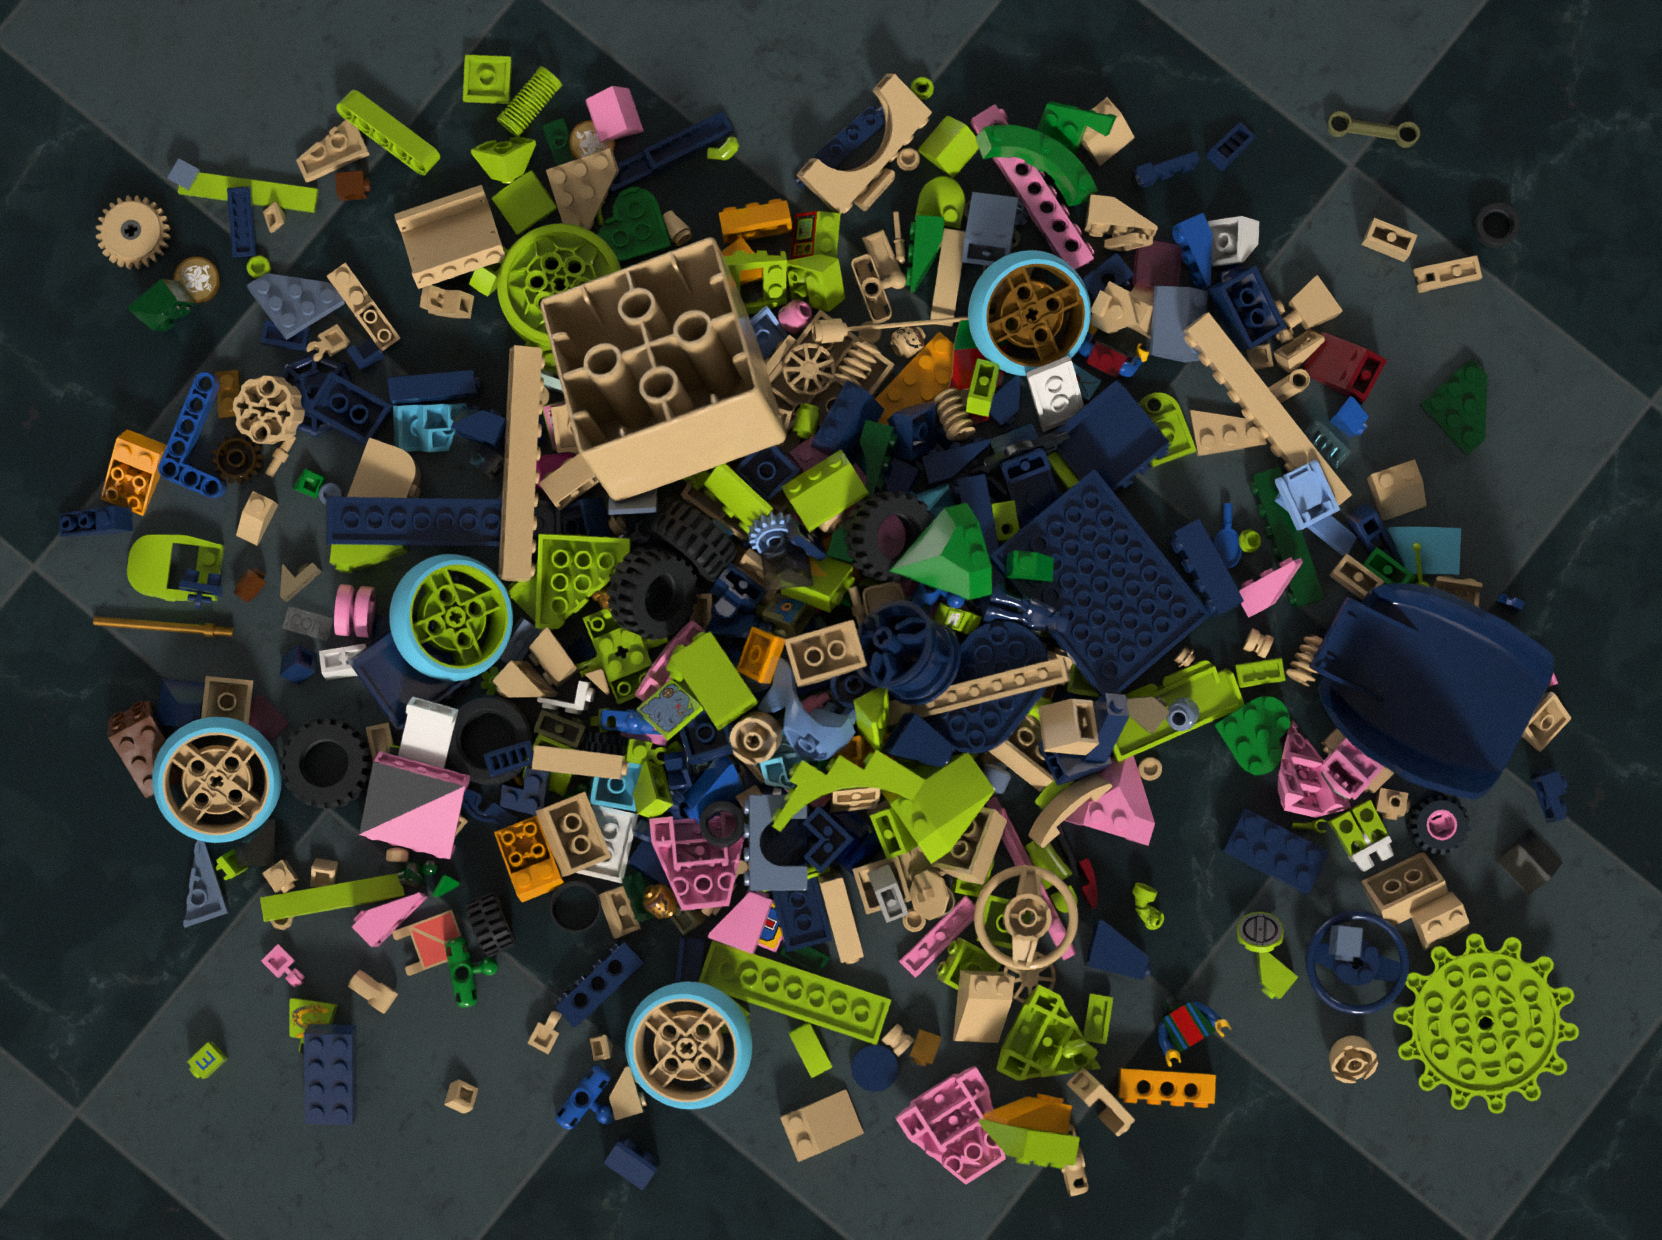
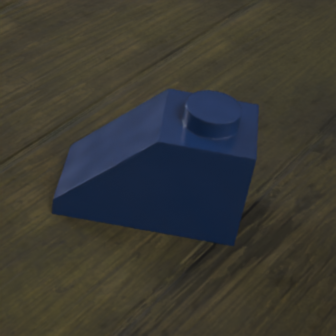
M1016 375L993 396L989 416L1000 429L1004 425L1008 428L1018 419L1016 415L1019 411L1021 381L1019 375Z

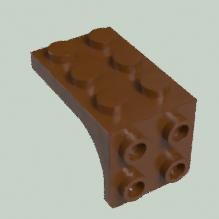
M147 700L133 704L131 709L124 713H115L108 721V738L145 798L154 794L152 786L153 767L161 747L167 740L155 719L152 704ZM174 762L171 765L169 774L170 785L181 780L183 771Z

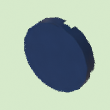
M878 1044L867 1045L860 1049L854 1056L851 1065L852 1076L856 1083L864 1090L871 1092L887 1089L896 1080L898 1074V1062L894 1054L888 1048Z

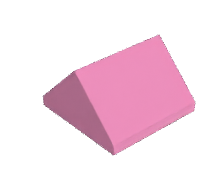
M611 86L586 99L600 143L643 132L629 88Z

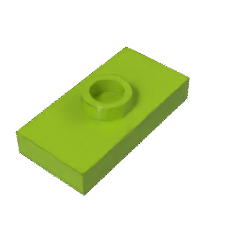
M1282 657L1235 665L1239 688L1285 681Z

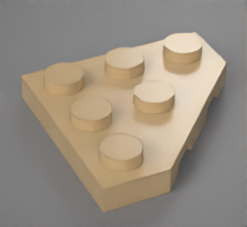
M609 148L546 170L562 223L580 226L588 230L591 229L596 214L601 209L608 190L619 172L612 149Z

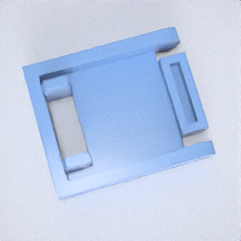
M1312 460L1310 463L1283 475V478L1275 479L1276 486L1296 530H1302L1340 510L1317 460ZM1320 504L1324 512L1310 518L1309 513L1305 511Z

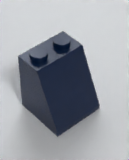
M1095 920L1084 966L1138 980H1144L1145 976L1149 977L1152 963L1148 962L1149 956L1105 921Z

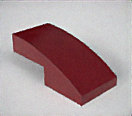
M1086 858L1078 862L1088 884L1080 887L1090 909L1097 907V885L1090 861Z

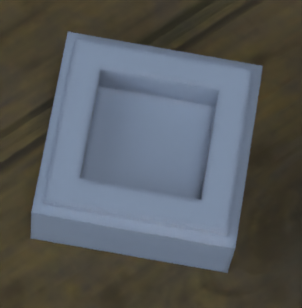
M178 158L167 179L190 190L200 170Z

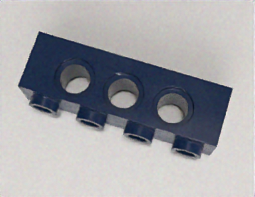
M617 942L608 951L611 955L605 961L600 958L591 967L593 972L588 977L582 975L574 983L576 988L570 994L566 991L556 1000L559 1004L555 1008L574 1028L579 1026L645 963L626 942L622 944ZM613 960H618L622 964V970L618 974L610 971L609 965ZM596 976L602 977L605 981V986L601 990H596L592 985V981ZM578 993L586 994L588 1001L585 1006L576 1004L575 997Z

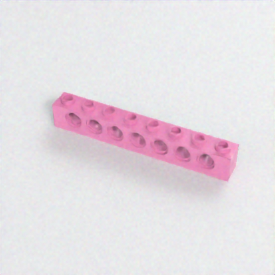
M996 104L973 117L971 125L978 135L984 127L1008 125L1006 122L1008 117L1002 108L998 109ZM994 157L993 160L1020 202L1024 205V208L1028 211L1029 216L1054 255L1067 262L1076 272L1091 264L1094 259V250L1088 242L1084 243L1080 237L1082 232L1076 223L1072 224L1069 220V211L1064 204L1060 205L1057 201V193L1052 185L1048 186L1044 181V172L1025 163L1020 158ZM1024 166L1027 168L1028 173L1020 175L1016 172V168ZM1036 185L1040 188V192L1032 194L1029 192L1028 187ZM1048 204L1052 207L1053 211L1044 213L1041 211L1040 206ZM1060 223L1064 226L1065 230L1058 233L1054 231L1053 225ZM1072 242L1077 246V250L1070 252L1065 248V244Z

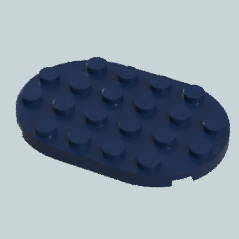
M1007 621L985 624L974 630L961 644L960 666L951 685L1050 661L1048 652L1040 638L1023 625ZM1047 687L931 715L928 719L931 727L955 747V750L965 753L991 751L1008 740L1042 697Z

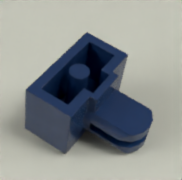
M730 563L710 590V592L718 597L711 608V615L719 623L728 622L736 612L751 615L768 591Z

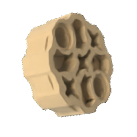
M263 375L257 379L247 380L241 386V391L234 398L233 411L236 414L238 430L241 434L249 436L255 443L275 444L280 441H288L296 434L297 427L304 419L305 410L301 404L302 395L296 386L286 382L285 378ZM272 382H273V384H274V389H273V391H271V389H270V386H271V383H272ZM263 407L269 408V409H271V410H275V412H269L268 410H263ZM265 428H266V430H267V435H266V437H264V435H263V432H264V429H265Z

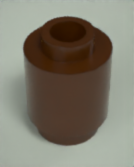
M255 567L253 570L248 568L236 583V589L233 593L249 603L251 599H255L267 583L264 580L266 575Z

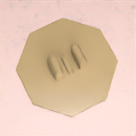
M931 870L915 875L909 892L915 912L929 921L944 915L950 897L944 879Z

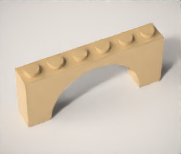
M887 73L872 90L878 97L885 115L883 140L873 157L857 168L843 171L832 169L823 164L819 159L811 158L796 174L833 213L842 214L850 210L853 206L852 201L857 196H861L866 192L869 182L882 174V168L886 163L892 162L899 154L897 151L913 139L914 136L912 134L918 128L924 127L929 121L928 117L932 112L895 74Z

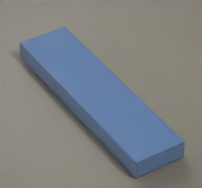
M1279 492L1274 501L1288 511ZM1316 505L1305 512H1308L1310 518L1324 511L1319 505ZM1331 515L1307 527L1342 556L1349 553L1357 538L1356 535Z

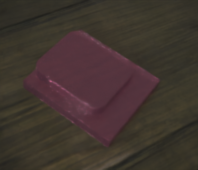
M258 694L251 700L249 725L258 730L270 743L289 722L261 694Z

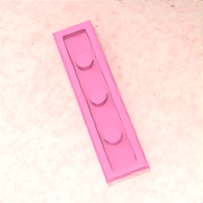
M965 895L954 906L953 911L939 920L899 962L916 978L974 920L975 904Z

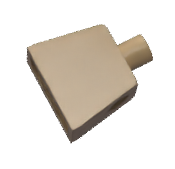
M1317 275L1290 300L1288 307L1292 312L1283 317V321L1289 329L1300 323L1307 331L1336 318L1343 310Z

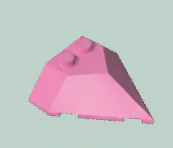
M1292 720L1288 728L1278 775V792L1284 810L1311 817H1320L1350 809L1349 800L1333 792L1322 777L1321 766L1324 760L1309 740L1304 739L1298 733V726Z
M1115 756L1111 758L1112 764L1102 773H1099L1113 787L1096 802L1091 798L1086 800L1064 821L1080 826L1084 825L1149 846L1155 822L1135 758L1131 756L1118 762Z

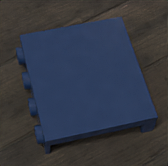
M1120 380L1113 382L1053 432V435L1056 436L1068 431L1070 441L1058 444L1056 451L1076 476L1081 480L1090 471L1095 469L1113 492L1120 487L1123 490L1134 482L1133 476L1138 472L1143 475L1152 467L1150 463L1155 458L1161 460L1170 452L1168 448L1172 445Z
M417 611L412 614V622L417 620ZM432 621L428 623V629L430 630V632L434 631V624ZM391 630L348 661L396 730L405 729L408 716L405 712L407 704L412 697L434 703L440 701L444 703L454 696L453 691L458 687L464 689L473 682L471 678L461 681H444L419 672L401 655L393 640ZM427 642L421 644L424 650L434 659L445 664L455 665L451 653L440 651Z

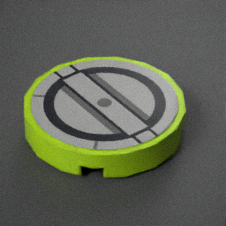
M1252 912L1243 916L1238 922L1236 934L1239 943L1245 945L1246 949L1263 953L1274 950V947L1282 943L1284 928L1281 921L1274 915L1265 912Z

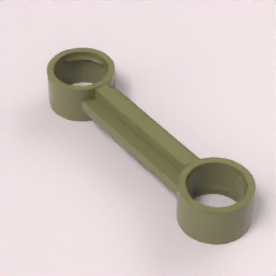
M1342 111L1333 113L1327 121V130L1334 137H1342L1347 133L1393 139L1399 146L1408 148L1413 146L1420 136L1418 126L1412 122H1404L1400 126L1360 121L1351 119L1347 113ZM1333 118H1343L1347 123V128L1344 131H1336L1331 125ZM1402 128L1413 130L1415 138L1412 142H1406L1401 139L1399 131Z

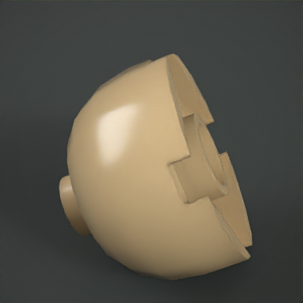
M1351 1035L1337 1040L1329 1053L1330 1068L1335 1078L1344 1083H1356V1079L1361 1077L1365 1080L1375 1072L1378 1066L1375 1050L1369 1041L1360 1036Z

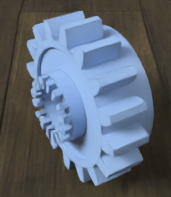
M770 512L769 517L761 515L760 521L754 520V526H749L748 533L752 549L757 548L759 554L762 553L766 556H780L794 548L795 545L788 538L789 531L786 524L792 520L791 515L788 514L783 517V513L779 512L777 516H774L773 512Z

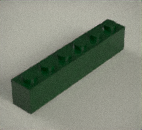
M1279 466L1254 474L1250 478L1249 488L1252 495L1257 497V512L1265 520L1266 526H1263L1267 539L1272 541L1273 548H1271L1274 560L1281 563L1292 557L1293 561L1299 558L1303 561L1287 585L1288 592H1286L1289 604L1294 605V608L1298 609L1322 601L1325 597L1302 530H1296L1289 512L1274 501L1279 493L1275 479L1283 478Z

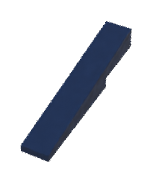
M724 111L644 148L641 153L618 163L619 172L608 190L610 197L733 133L734 130Z

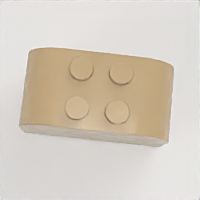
M369 438L347 497L419 498L421 493L419 488L421 482L420 468L406 451Z

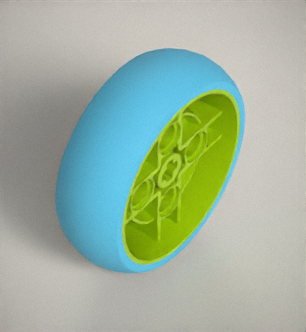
M443 554L420 562L401 579L391 601L390 629L399 652L413 668L435 679L461 681L486 671L500 658L511 636L513 609L504 584L489 567L467 556ZM448 571L459 572L476 583L481 592L476 594L467 586L453 583ZM423 584L426 595L419 604L417 620L412 622L413 603L418 590ZM441 590H443L446 595V599L444 602L440 599L439 596ZM470 603H472L475 607V611L473 614H471L469 611ZM452 614H454L455 619H452V621H450L449 616H452ZM490 614L489 632L484 645L480 649L477 641L484 631L486 615ZM430 621H432L434 624L433 632H430V630L428 629V623ZM459 634H461L464 639L462 645H460L457 640ZM427 642L440 651L451 653L455 665L445 664L434 659L424 650L421 644Z

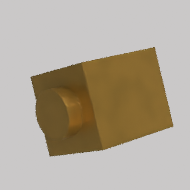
M919 1028L909 1054L911 1057H914L912 1062L925 1067L927 1063L932 1064L942 1037Z

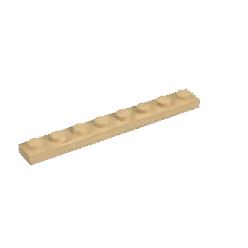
M1065 657L951 685L941 696L927 704L911 706L900 703L897 700L889 701L891 716L888 726L897 724L904 713H916L919 717L923 718L1070 681Z

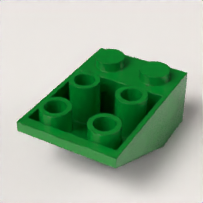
M916 215V222H911L909 241H914V245L909 244L908 263L912 264V268L908 267L906 286H910V293L916 292L941 251L944 217Z

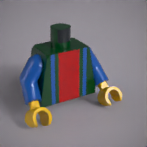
M1175 994L1162 1000L1169 1013L1161 1017L1162 1022L1158 1025V1042L1166 1055L1167 1065L1172 1067L1171 1058H1177L1179 1063H1181L1179 1053L1216 1030L1223 1037L1224 1034L1221 1028L1224 1026L1230 1030L1232 1029L1228 1021L1223 1020L1212 1008L1198 1001L1193 1003L1187 1001L1181 1005Z

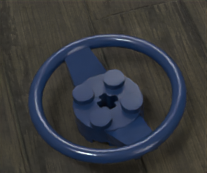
M1363 910L1345 911L1324 921L1314 932L1306 951V972L1313 990L1327 1005L1347 1014H1369L1388 1006L1404 988L1409 973V953L1400 932L1382 916ZM1348 920L1369 921L1382 927L1392 937L1399 952L1400 963L1378 955V950L1369 942L1362 940L1360 957H1358L1360 965L1353 969V964H1349V961L1335 960V955L1329 954L1330 944H1323L1320 941L1331 929V926ZM1315 962L1333 970L1338 980L1347 985L1361 986L1370 983L1372 980L1396 982L1384 997L1366 1005L1346 1004L1332 997L1323 988L1316 973Z

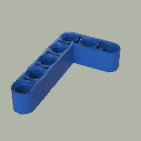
M203 372L194 379L159 463L158 471L167 480L204 496L218 498L225 494L227 490L226 482L218 476L188 464L220 388V380L216 375ZM209 377L212 385L206 390L203 387V381ZM200 398L203 406L201 410L196 411L194 402ZM188 420H191L194 424L191 432H187L185 429V423ZM180 441L185 445V449L181 454L176 451V445ZM170 463H174L176 466V471L173 475L167 472V467ZM191 472H195L197 475V481L194 484H191L188 480ZM216 481L218 490L213 494L209 486L211 482Z

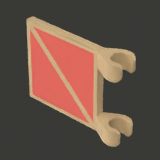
M449 910L392 932L395 940L411 935L420 962L405 967L407 975L411 976L448 962L444 943L449 938L461 936L453 911ZM462 944L464 953H466L467 950L465 944ZM447 947L448 956H452L451 947Z

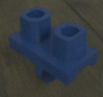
M187 569L184 579L180 580L179 588L181 591L197 593V595L188 594L187 600L196 602L195 609H201L202 603L211 604L212 597H206L203 594L223 597L224 590L221 587V574L209 573L207 584L198 583L200 572Z

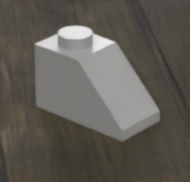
M888 864L868 872L869 880L886 923L908 915L890 865Z

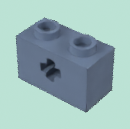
M1331 926L1329 954L1335 955V960L1353 961V957H1360L1363 928Z

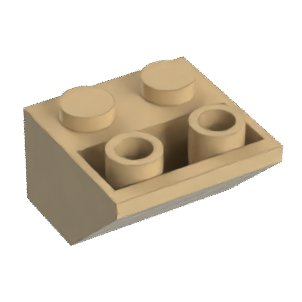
M1068 699L1038 708L1044 752L1087 755L1099 744L1092 700Z

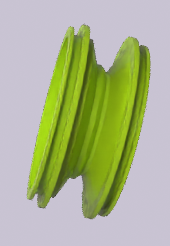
M562 223L538 227L518 239L502 261L497 282L498 298L502 311L508 323L525 342L536 343L537 347L542 348L543 351L553 353L540 308L541 301L546 297L621 270L620 264L608 244L588 229ZM549 261H557L558 267L556 269L549 270L546 268ZM579 264L581 265V270L578 273H571L569 271L570 266ZM540 278L544 280L541 287H532V282L535 279ZM564 282L565 289L557 291L556 284Z

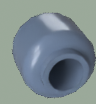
M1182 697L1176 699L1168 707L1169 715L1166 717L1168 724L1177 731L1189 730L1199 718V708L1193 700Z
M996 760L993 764L985 763L981 769L995 789V792L992 794L995 797L997 793L1003 794L1011 779V773L1006 770L1007 765Z

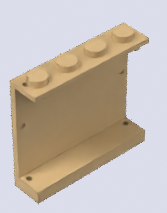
M482 185L394 214L402 234L413 271L412 275L418 289L503 261L505 257V252Z

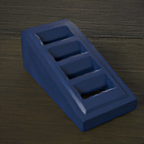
M1239 122L1209 150L1206 157L1220 171H1224L1255 140L1256 136ZM1238 132L1246 141L1243 142L1235 133ZM1229 139L1235 142L1239 147L1237 148ZM1224 145L1230 152H1232V154H1230L1222 146Z
M528 740L483 755L490 777H495L532 765L534 751L531 741ZM525 747L528 757L527 761L523 759L521 748ZM511 751H516L519 763L515 764ZM505 753L510 764V766L507 767L505 766L502 757V754ZM496 756L501 768L497 770L493 761V757Z

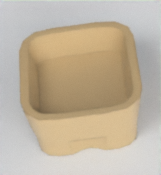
M897 582L869 586L862 593L867 616L877 607L887 602L905 601L903 588Z

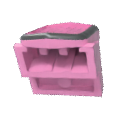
M1345 738L1323 761L1321 775L1333 792L1346 800L1351 797L1356 800L1384 767L1367 757Z

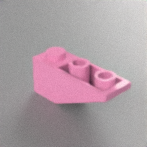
M1292 557L1279 563L1281 568L1273 571L1270 568L1259 574L1261 579L1254 582L1253 579H1250L1240 585L1242 589L1239 592L1244 600L1241 605L1248 617L1263 611L1277 602L1303 563L1301 558L1293 561Z

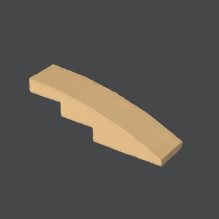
M944 228L930 320L954 318L966 231ZM953 322L939 323L938 325L953 327Z

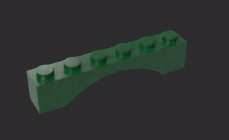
M866 420L859 443L864 452L867 465L865 488L869 495L883 491L885 479H882L884 470L888 471L890 467L891 457H889L891 447L895 448L898 434H895L896 430L892 426ZM845 523L833 532L827 556L852 564L854 558L848 557L846 550L849 549V545L844 543V537L848 536V530H845Z

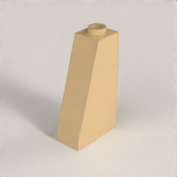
M535 745L532 769L623 780V775L628 773L629 762L625 761L626 756Z
M831 867L830 873L820 875L818 879L841 963L852 964L858 962L859 958L864 957L840 867Z

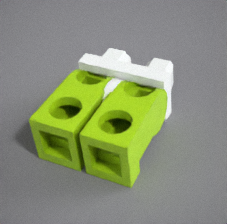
M1365 800L1327 821L1340 840L1350 861L1356 862L1361 871H1366L1375 866L1369 854L1375 851L1381 861L1394 855L1389 844L1392 840L1388 836L1371 800Z

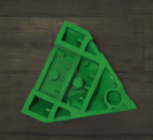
M967 503L944 508L889 570L936 589L959 595L966 600L992 594V568L979 521Z

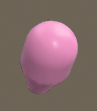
M826 691L819 696L816 694L810 695L801 704L808 713H811L816 707L822 709L824 707L823 704L831 700V697Z

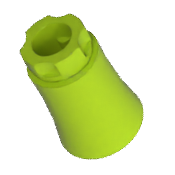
M1035 841L1025 846L1029 853L1028 857L1034 866L1051 871L1062 880L1073 873L1056 853L1050 842L1044 848L1040 847ZM1040 877L1045 890L1054 886L1049 881Z

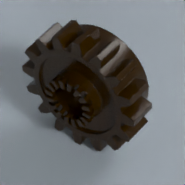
M236 433L233 434L231 439L225 436L223 443L217 442L218 450H213L216 458L211 461L213 464H217L214 471L216 473L222 472L220 478L225 480L228 477V483L233 484L236 480L239 485H242L243 479H246L249 483L252 482L250 476L253 474L258 477L259 474L256 472V469H263L259 460H263L264 456L258 454L262 448L260 446L254 447L255 442L252 439L248 441V436L245 434L241 438ZM237 454H242L243 459L241 463L233 464V458Z

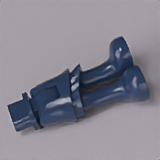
M997 579L983 621L992 622L994 619H1005L1020 623L1030 630L1049 631L1052 634L1056 631L1064 634L1070 616L1061 614L1060 610L1057 609L1056 611L1051 605L1041 602L1032 596L1029 598L1023 594L1021 598L1005 591L1004 582ZM997 603L1017 607L1019 609H1022V612H1016L1001 607Z

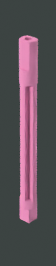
M997 796L989 799L986 803L987 807L996 810L1007 820L1001 839L1015 866H1033L1005 808H1002ZM1041 882L1042 899L1051 910L1052 921L1048 932L1057 948L1066 934V929ZM1073 943L1061 956L1062 960L1077 954Z

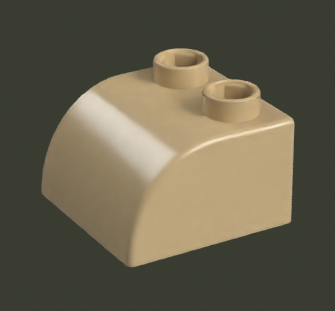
M703 239L546 297L541 301L540 306L578 451L612 500L616 502L625 500L785 441V429L754 329L730 269L715 239Z

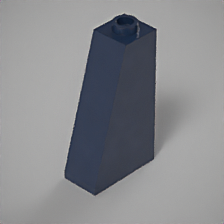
M473 370L387 378L390 401L393 405L431 404L478 397V390L482 389L480 376H476Z

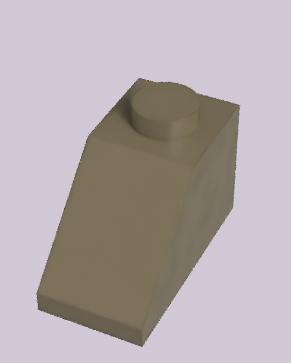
M1152 696L1126 698L1129 717L1148 733H1154L1169 715V710L1166 708L1168 704L1159 696L1155 698Z

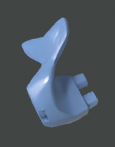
M779 658L774 672L772 687L762 699L758 710L764 713H774L786 707L784 732L797 756L811 761L829 759L845 748L855 734L853 727L856 721L855 711L845 708L840 715L838 706L827 702L822 709L816 707L811 713H808L803 708L796 693V681L792 665L787 660Z

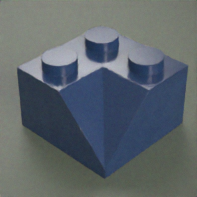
M470 405V408L463 406L452 423L451 429L457 436L499 451L505 437L506 420L501 412L493 409L487 412L475 405Z

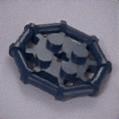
M312 352L311 355L290 364L286 363L281 377L285 378L286 382H289L291 375L295 378L294 386L298 388L302 395L301 404L305 410L304 415L312 418V425L302 422L297 427V430L310 434L313 438H318V435L333 429L325 423L318 425V419L307 412L314 399L309 398V395L312 394L311 390L315 388L319 391L329 375L319 371L318 364L333 369L334 374L340 375L343 379L353 383L347 369L348 365L345 362L340 363L325 356L319 361H314L313 357L318 352ZM312 364V370L301 375L295 372Z

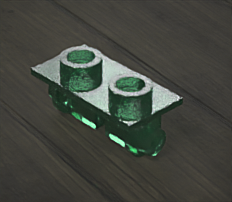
M642 872L622 878L623 883L621 886L624 887L627 898L630 899V905L635 916L634 919L641 923L655 917L643 906V893L647 885Z

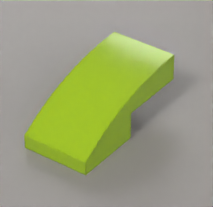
M809 1022L789 1032L811 1078L832 1068Z

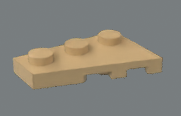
M345 119L337 128H332L328 136L321 142H316L296 161L306 183L370 154L358 128Z
M1189 411L1197 456L1267 444L1266 438H1261L1257 433V426L1252 420L1249 421L1246 418L1201 411Z

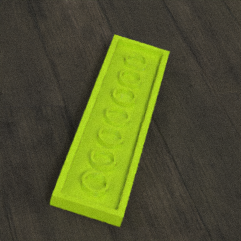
M712 940L698 982L712 986L728 996L877 1045L891 1003V999L756 954H751Z

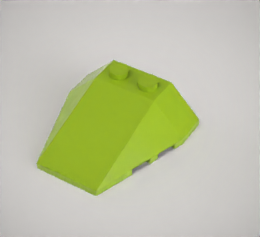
M969 753L952 756L950 761L943 767L921 765L908 769L925 780L913 801L896 793L880 789L931 864L952 850L995 792V789Z

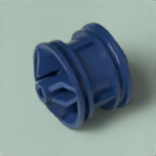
M896 600L877 607L864 619L857 631L867 665L856 669L857 672L868 683L887 689L888 694L900 703L911 706L927 704L941 696L950 687L957 675L961 661V649L957 636L948 626L930 619L922 608L912 602Z

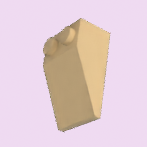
M854 620L784 640L799 688L867 666Z
M548 627L530 645L529 649L532 653L528 656L536 667L538 665L542 666L545 671L542 676L549 685L554 683L558 688L580 672Z
M960 970L953 1035L954 1041L999 1042L1012 1003L1014 976L1005 972Z
M846 1089L780 1116L798 1162L864 1134Z

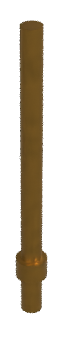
M94 616L93 625L204 634V637H215V635L233 637L234 627L216 626L215 623L198 625Z

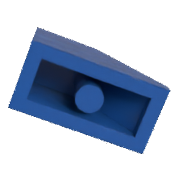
M1350 396L1329 422L1352 438L1355 434L1360 436L1368 425L1365 422L1369 416L1357 401Z

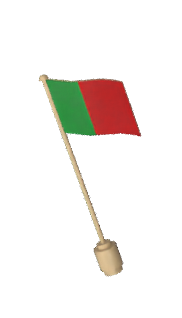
M989 314V318L995 316V314ZM968 316L847 327L841 318L818 320L817 323L812 324L814 342L819 341L821 344L842 342L844 337L847 336V332L959 322L953 345L952 375L948 389H970L977 359L988 361L979 351L972 338ZM1012 318L1006 320L1005 326L1007 329L1011 327ZM1007 339L997 343V345L1007 354ZM999 369L996 387L1001 386L1005 371Z

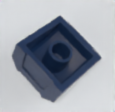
M935 401L907 407L895 412L887 419L889 426H892L896 430L895 434H898L895 448L891 447L890 450L895 457L912 460L936 446Z
M704 708L702 712L680 730L688 761L691 765L702 764L734 753L730 742L731 732L729 725L718 731Z

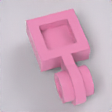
M277 944L261 960L277 978H280L286 972L288 975L285 979L293 987L301 986L304 983L302 980L305 976L297 968L290 969L296 961L281 945Z

